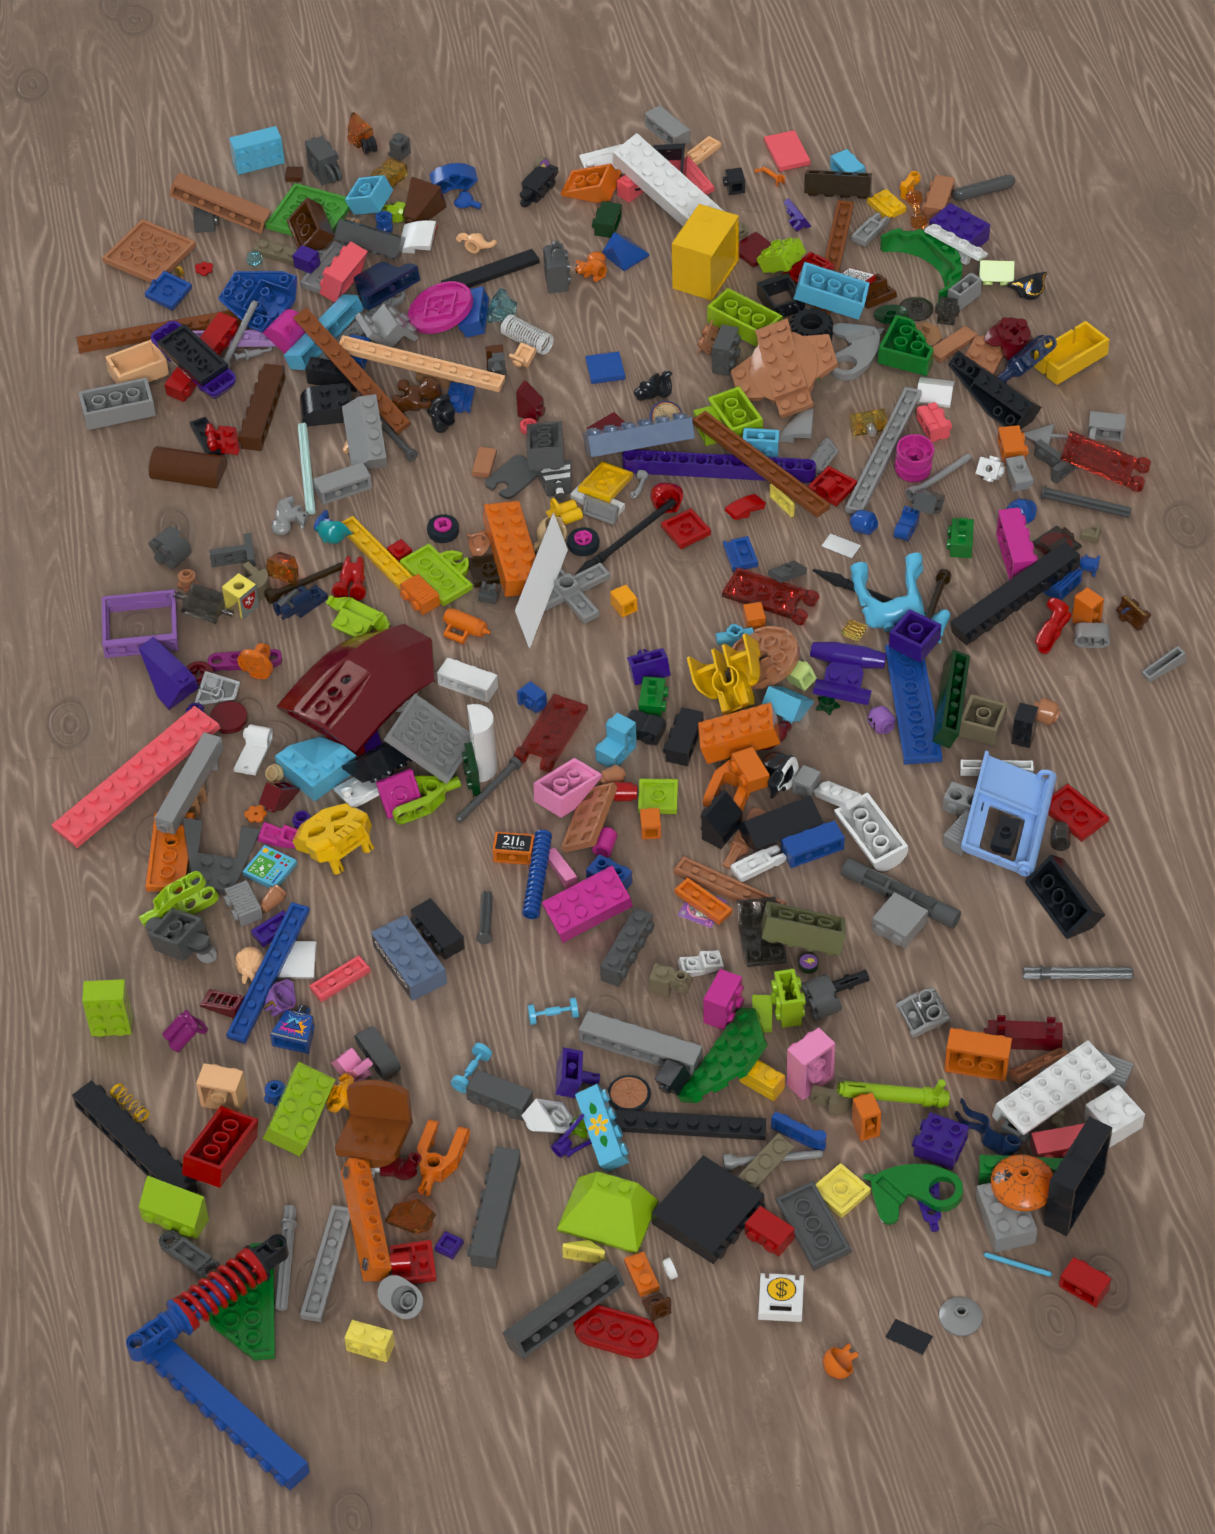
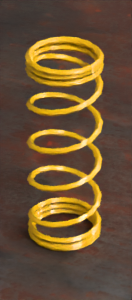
M118 1083L112 1087L110 1095L117 1099L119 1104H123V1109H126L124 1104L133 1098V1094L128 1095L123 1103H120L118 1098L123 1097L127 1093V1088L124 1089V1085ZM122 1086L121 1090L113 1095L115 1089ZM124 1090H126V1092H125L122 1096L119 1097V1095H120ZM129 1096H132V1097L130 1098V1100H128L127 1102H125V1100H126ZM139 1100L133 1101L131 1105L137 1101V1104L134 1106L136 1107L139 1103ZM130 1105V1106H129V1109H126V1110H128V1112H129V1110L133 1109L134 1107L130 1108V1107H131V1105ZM140 1106L134 1115H130L134 1116L136 1122L142 1123L148 1118L149 1111L144 1109V1106ZM147 1111L143 1118L137 1120L141 1113Z

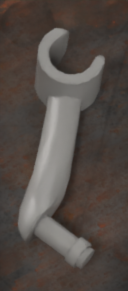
M638 470L637 479L640 482L636 490L630 493L632 499L639 496L645 481L648 480V473L645 470Z

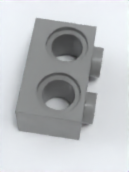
M952 781L943 797L942 810L959 816L964 811L970 812L975 789Z

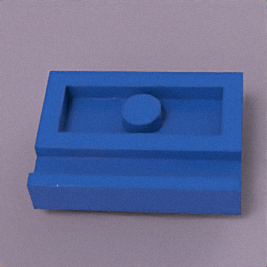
M450 382L448 395L451 398L449 402L454 407L455 412H471L476 386Z
M748 536L732 539L731 542L723 541V548L732 572H735L736 569L745 570L758 567V560Z

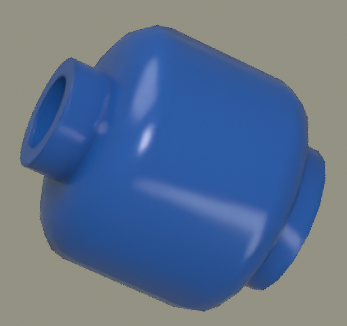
M858 510L852 514L850 525L855 532L870 535L877 529L878 520L875 513Z

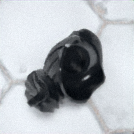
M666 370L662 372L661 376L659 373H656L648 381H642L639 388L634 390L637 400L654 399L656 396L661 398L668 397L672 393L670 378L673 375L672 372Z
M449 395L435 398L431 401V407L427 409L433 428L438 433L445 432L448 427L455 423V410L449 402L451 398Z

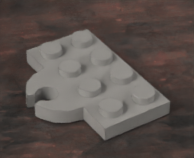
M334 241L326 251L316 250L319 252L321 264L312 274L302 271L305 276L300 281V287L320 293L321 286L319 285L324 278L322 275L323 271L327 266H331L333 258L335 256L338 257L342 247L347 245Z

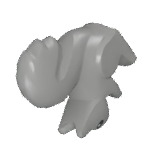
M293 496L280 500L276 506V520L272 521L271 528L277 535L288 534L291 530L290 523L297 522L304 529V524L308 519V512L301 509L302 505L295 506Z

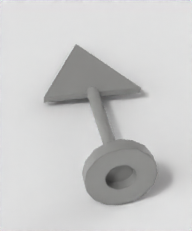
M1055 424L1024 432L1025 437L1033 442L1041 439L1049 445L1051 438L1088 441V449L1091 452H1096L1098 448V427L1090 429L1089 437L1052 434Z

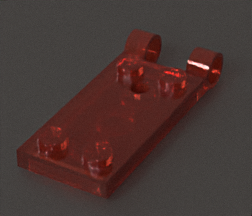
M1071 430L1060 457L1065 462L1126 486L1134 492L1143 490L1145 479L1138 475L1132 477V470L1135 469L1139 473H1147L1151 466V461L1146 457L1136 458Z
M738 567L722 591V597L742 604L761 602L764 611L789 618L796 625L800 626L804 625L808 618V613L805 610L796 608L800 600H803L807 606L814 607L820 598L819 594L814 590H807L785 582L779 583L772 578Z
M553 694L521 747L519 746L516 749L514 757L518 758L522 764L527 761L530 754L541 757L540 770L550 773L588 711V705Z

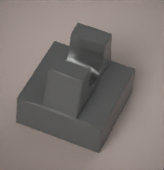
M483 581L478 601L496 604L501 592V586H498L496 583H493V585L487 584Z

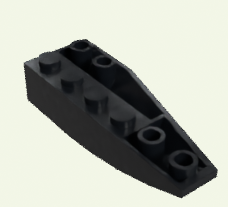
M958 350L948 364L985 412L1005 427L1019 425L1021 430L1033 422L1042 408L1010 384Z

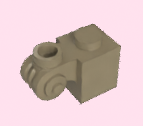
M655 963L649 978V993L669 998L672 988H675L678 993L686 994L689 992L693 979L685 971H674V967Z

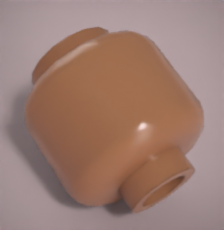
M1041 698L1039 702L1035 701L1033 705L1039 707L1038 722L1045 725H1051L1052 722L1056 723L1061 709H1058V703L1047 698Z

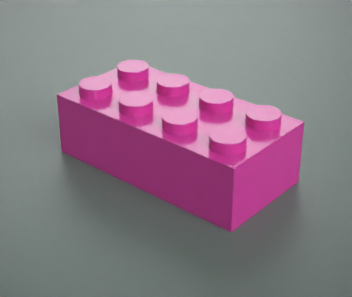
M1020 508L998 510L996 537L1009 580L1038 561L1037 555L1033 554V541L1029 540V528L1025 527L1026 518L1025 515H1022Z
M613 866L542 902L544 910L562 943L633 907L631 898Z

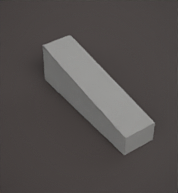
M1177 646L1143 670L1142 676L1149 683L1185 663L1186 653Z

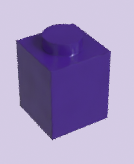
M303 245L292 255L295 268L312 274L321 264L319 252Z

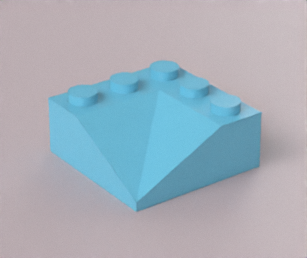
M323 737L289 745L275 755L276 764L283 768L284 776L295 786L299 787L314 802L350 776L341 766L356 758V755L344 745Z

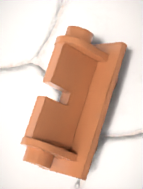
M711 320L709 325L705 324L701 332L703 336L700 337L697 346H700L698 354L701 350L705 351L706 354L712 353L713 344L720 330L718 326L712 325L713 320Z

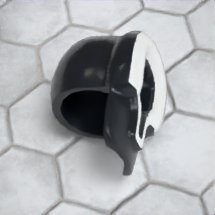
M771 752L764 756L761 762L770 775L768 786L771 790L770 798L773 799L780 791H787L793 786V779L799 772V765L797 759L792 755L787 756L780 752Z

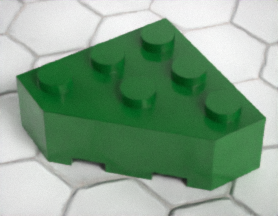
M895 315L879 346L878 364L928 376L933 365L934 349L931 345L927 344L926 338L916 328L913 319Z

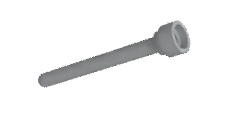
M255 300L251 302L224 358H222L228 363L229 369L231 368L230 360L258 305Z
M966 454L920 485L910 486L905 490L906 497L912 501L914 493L927 489L970 461L972 456Z
M823 1151L790 1152L782 1162L822 1158ZM723 1154V1168L727 1171H732L737 1166L749 1165L756 1156L736 1157V1155L732 1156V1154Z

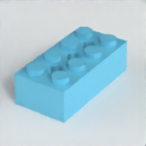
M804 262L798 278L794 299L859 320L865 305L869 282Z

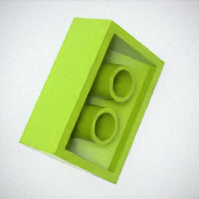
M740 386L708 397V401L724 424L741 438H743L744 428L763 429L762 417Z
M147 1176L139 1203L141 1218L147 1223H155L161 1225L166 1230L179 1232L184 1237L198 1239L209 1220L204 1196Z

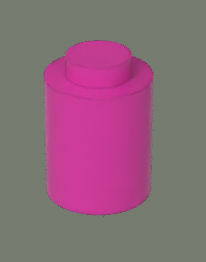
M604 827L601 829L597 843L592 848L595 855L611 856L617 839V833L612 828Z

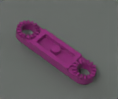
M270 649V658L271 656L278 657L275 660H270L273 668L275 666L278 667L282 663V654L277 649ZM241 651L213 653L208 657V664L211 665L214 671L241 670L237 662ZM218 659H219V661H220V660L222 661V662L219 663V664H214V663H212V662H214L215 660H218Z

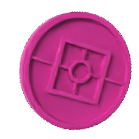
M449 281L433 285L420 293L412 302L408 311L409 321L416 327V331L424 334H435L449 330L459 324L469 314L473 306V295L470 289L460 282Z

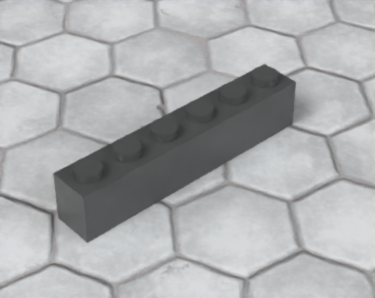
M495 1147L494 1155L490 1154L489 1167L491 1168L490 1172L485 1174L484 1184L486 1189L481 1191L480 1196L482 1206L477 1208L476 1212L478 1223L472 1229L473 1244H469L467 1250V1257H470L471 1266L497 1269L521 1165L520 1150Z
M602 1260L502 1333L509 1349L523 1359L623 1287L625 1284L619 1269L606 1260Z

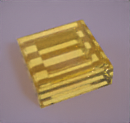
M850 619L842 630V636L858 642L866 632L867 626Z

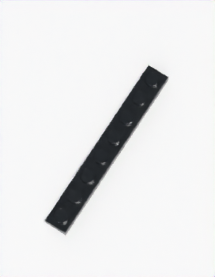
M614 1109L617 1116L615 1118L616 1125L620 1126L622 1132L765 1140L766 1118Z

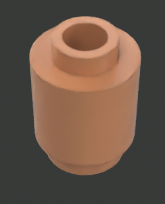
M615 764L599 772L602 774V778L597 783L598 785L612 782H624V777H626L625 771L621 766L619 767Z

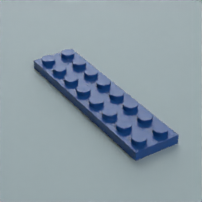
M885 645L903 763L908 765L942 762L941 746L932 742L936 718L926 661L924 659L920 663L889 648V645Z

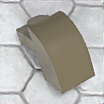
M248 561L242 564L244 577L256 584L258 600L260 601L265 598L264 591L270 589L268 572L265 568L259 571L256 566H253Z
M838 1076L834 1089L813 1084L810 1103L828 1107L829 1115H840L847 1112L852 1107L853 1098L838 1095L837 1085L838 1082L843 1080H855Z

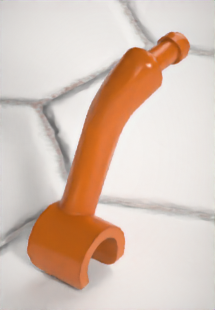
M763 166L762 168L754 169L755 173L762 171L773 177L776 186H778L779 182L785 185L784 175H777L769 168Z

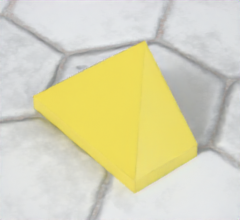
M770 484V497L790 517H793L796 502Z
M590 1240L568 1242L562 1245L563 1258L594 1264L606 1260L605 1250Z

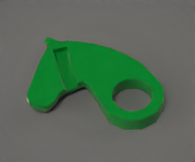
M906 1164L883 1170L878 1174L863 1175V1179L871 1183L879 1219L886 1225L898 1222L900 1206L907 1197H912L937 1212H948L958 1207L963 1199V1183L958 1175L936 1165ZM938 1182H948L953 1185L955 1192L952 1197L946 1200H937L931 1196L930 1189Z

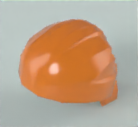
M847 1343L842 1349L831 1347L826 1351L822 1362L828 1376L835 1379H845L853 1373L852 1360L857 1358L859 1353L849 1352L851 1348L850 1343Z

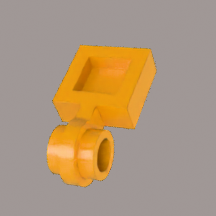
M911 171L908 174V178L902 181L899 188L901 191L900 198L907 200L913 193L914 186L921 180L919 172Z

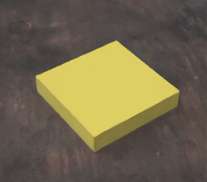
M841 1163L815 1184L828 1208L840 1218H843L871 1193V1188Z

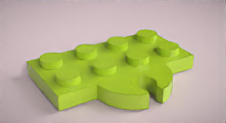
M428 543L400 560V564L412 576L419 574L439 593L440 604L443 606L473 590V584L465 578L469 571L468 558H464L460 563L455 562L463 559L462 552L450 550L439 553Z

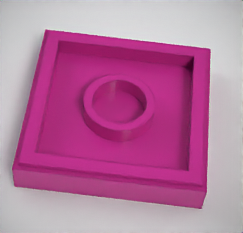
M411 768L375 782L388 819L393 817L392 812L396 807L421 798Z

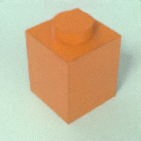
M761 602L743 604V619L746 628L752 627L754 631L757 628L766 626V617Z
M659 808L640 809L642 839L661 838Z

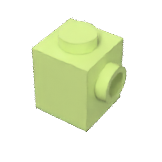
M798 660L792 673L786 677L790 684L803 691L817 679L811 666L806 661L801 662L800 660Z

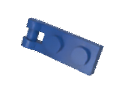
M776 1111L771 1117V1129L813 1150L824 1151L826 1149V1133L823 1130L815 1131L806 1124L799 1123L788 1115Z

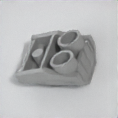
M934 987L912 994L896 1004L913 1038L947 1022H952L949 1012Z

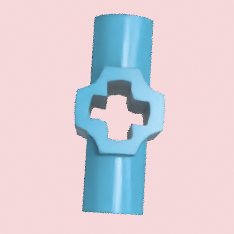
M731 624L726 629V632L715 633L717 645L727 644L732 647L743 634L750 635L754 633L753 628L742 629V626Z

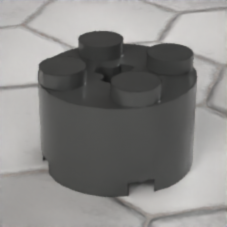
M169 526L149 541L148 544L155 554L154 559L160 565L164 564L173 570L190 556L192 550L186 538L182 539L179 536L180 532L176 528Z
M827 974L820 975L801 984V990L805 996V1005L811 1007L812 1010L810 1012L814 1021L821 1020L842 1010L840 999L835 994L836 989Z

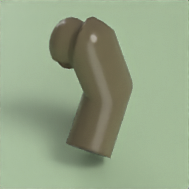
M1065 1107L1051 1117V1124L1055 1129L1067 1127L1064 1124L1065 1115L1067 1114Z

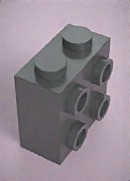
M721 325L712 347V373L729 376L731 370L735 368L736 358H739L741 348H738L741 341L738 327Z

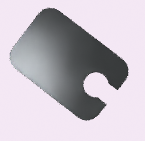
M516 455L489 476L485 481V485L493 491L498 484H507L508 487L501 490L499 495L505 499H511L538 477V472L529 470L527 458Z

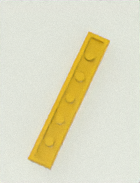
M354 516L342 521L353 533V535L347 537L399 590L401 583L413 577Z

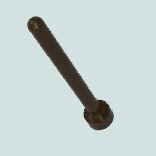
M343 563L333 565L282 588L267 589L264 591L265 598L269 604H272L281 595L289 593L301 585L305 586L342 570Z
M940 569L936 575L937 586L925 617L931 620L944 585H947L952 577L951 572L947 569Z

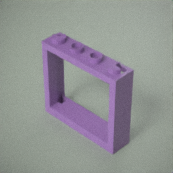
M175 589L102 597V644L105 658L141 655L138 647L152 637L159 641L169 652L179 651L178 607ZM171 606V634L110 640V612Z

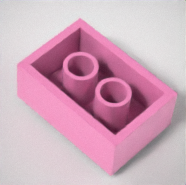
M820 1028L813 1032H808L802 1040L791 1044L787 1050L786 1085L802 1100L811 1095L813 1084L824 1086L834 1079L835 1042Z

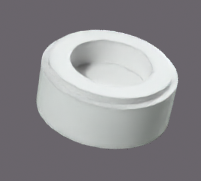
M670 1257L662 1260V1265L669 1280L677 1278L678 1275Z

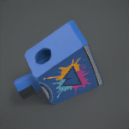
M300 1005L297 1012L287 1010L283 1013L270 1034L272 1046L305 1054L310 1053L315 1025L313 1016L309 1015V1007Z

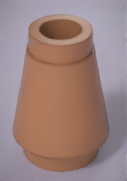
M275 884L273 887H270L260 902L261 910L265 914L285 900L284 897L287 894L280 886Z

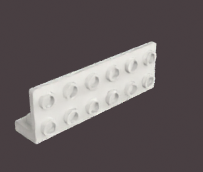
M1087 1040L996 1103L992 1117L997 1122L1002 1118L1008 1119L1022 1135H1025L1114 1073L1115 1068Z

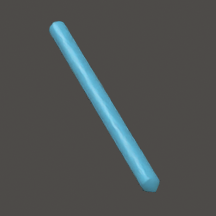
M986 1252L983 1254L985 1258L1048 1277L1053 1275L1051 1271Z

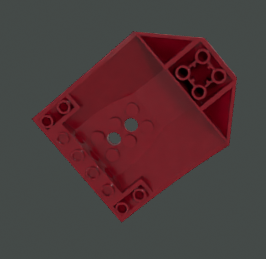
M406 624L355 636L337 645L315 663L276 707L332 741L344 745L357 755L381 725L398 708L421 689L435 682L432 639ZM345 677H351V681L349 683H342V680ZM333 691H338L334 696H330Z

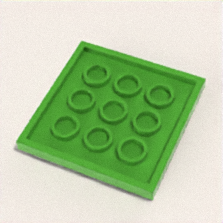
M294 183L265 225L268 230L293 236L286 220L307 197L322 205L334 233L338 220L345 218L350 208L345 201L346 196Z

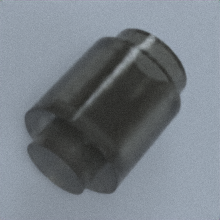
M1056 822L1051 828V847L1058 851H1064L1071 845V829L1065 822Z

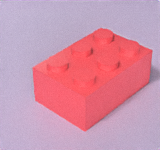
M351 241L347 246H343L339 253L340 255L338 257L335 256L331 266H327L323 271L322 275L324 278L319 285L321 286L319 294L335 303L354 283V277L362 273L368 251Z

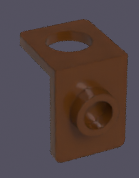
M657 1293L642 1300V1304L651 1321L672 1313L671 1298H664L662 1293Z

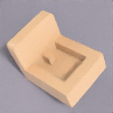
M521 342L515 354L510 353L509 358L516 367L521 368L522 366L528 369L537 350Z

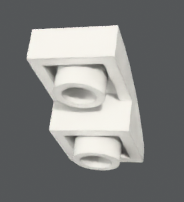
M719 950L700 951L699 956L679 957L678 959L680 971H685L691 977L709 974L724 967Z

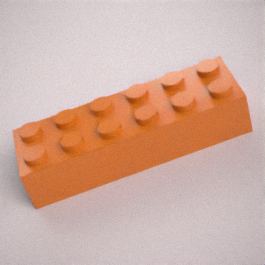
M520 502L484 504L483 523L487 536L490 538V547L498 575L500 576L504 596H520L536 558Z

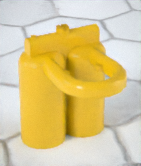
M551 498L550 510L545 512L548 517H552L553 513L555 517H561L565 525L583 519V513L577 507L574 499L558 504L555 498Z

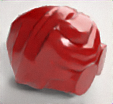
M663 482L651 489L650 499L656 510L671 498L675 500L676 504L665 513H676L679 510L683 499V490L680 486Z

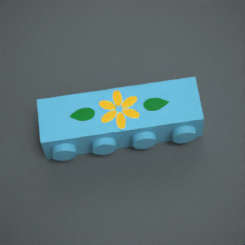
M596 1084L575 1094L581 1113L584 1114L583 1119L599 1166L608 1173L629 1163L627 1156L629 1150L627 1145L622 1142L621 1137L623 1133L620 1126L616 1125L615 1118L617 1116L613 1107L609 1105L610 1096L608 1091Z

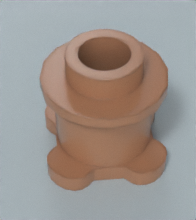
M184 569L178 573L179 582L177 586L182 588L185 593H191L194 588L199 587V582L195 581L196 574L193 570Z

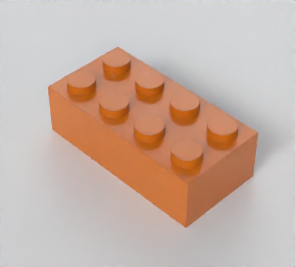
M771 702L698 723L700 749L707 764L731 758L732 753L750 747L757 751L781 744L778 718Z

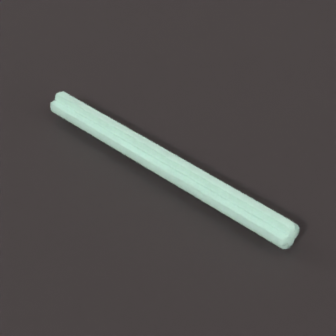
M299 423L298 436L305 508L308 515H314L316 510L308 429L306 423Z

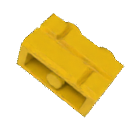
M757 1060L748 1075L739 1079V1082L771 1101H775L785 1088V1075Z

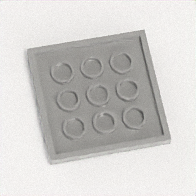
M414 694L384 738V741L447 784L463 760L464 743L470 742V733L417 694Z

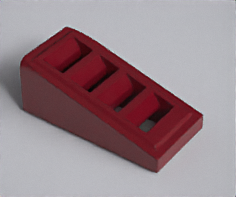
M209 989L200 1003V1007L234 1019L244 996ZM211 997H214L211 1003L208 1002Z

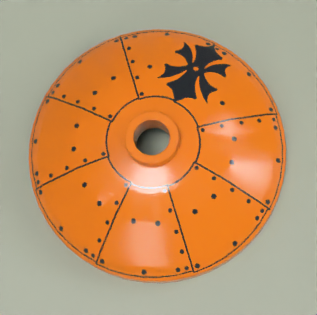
M1023 1154L1009 1156L995 1166L991 1175V1188L997 1200L1006 1207L1017 1211H1033L1047 1204L1050 1179L1053 1176V1172L1045 1162L1036 1157Z

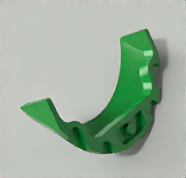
M902 228L881 235L880 250L882 252L911 254L927 261L937 269L945 287L939 290L938 305L941 307L948 297V289L959 282L962 276L963 265L958 251L920 229L902 231Z

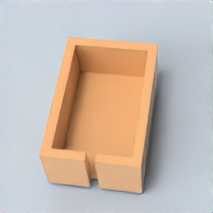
M151 340L105 357L108 372L116 384L146 377L148 382L169 375L166 358Z

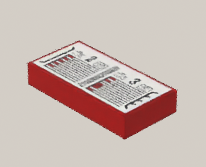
M848 268L841 273L869 282V284L876 280L875 274Z

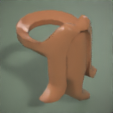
M486 530L472 535L466 534V537L469 538V550L473 557L483 556L490 546V538L486 535Z

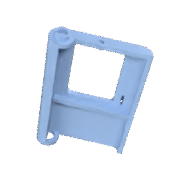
M985 750L961 849L966 853L1014 871L1021 876L1027 877L1035 871L1057 775L1050 770H1040L1037 774L1031 773L994 758ZM989 807L1021 818L1024 822L1014 861L1007 860L980 848Z

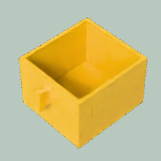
M698 204L672 242V289L713 301L739 261V215Z

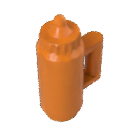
M448 608L444 613L443 622L448 626L444 631L443 637L464 644L469 635L483 637L485 634L491 633L488 630V624L483 622L482 619L455 608ZM455 628L464 632V634L460 636L451 632V630Z

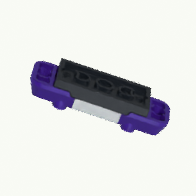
M170 321L151 334V342L165 354L167 360L178 366L198 385L200 391L207 393L212 399L219 398L233 388L236 376L228 368V363L185 324L181 325L177 321Z

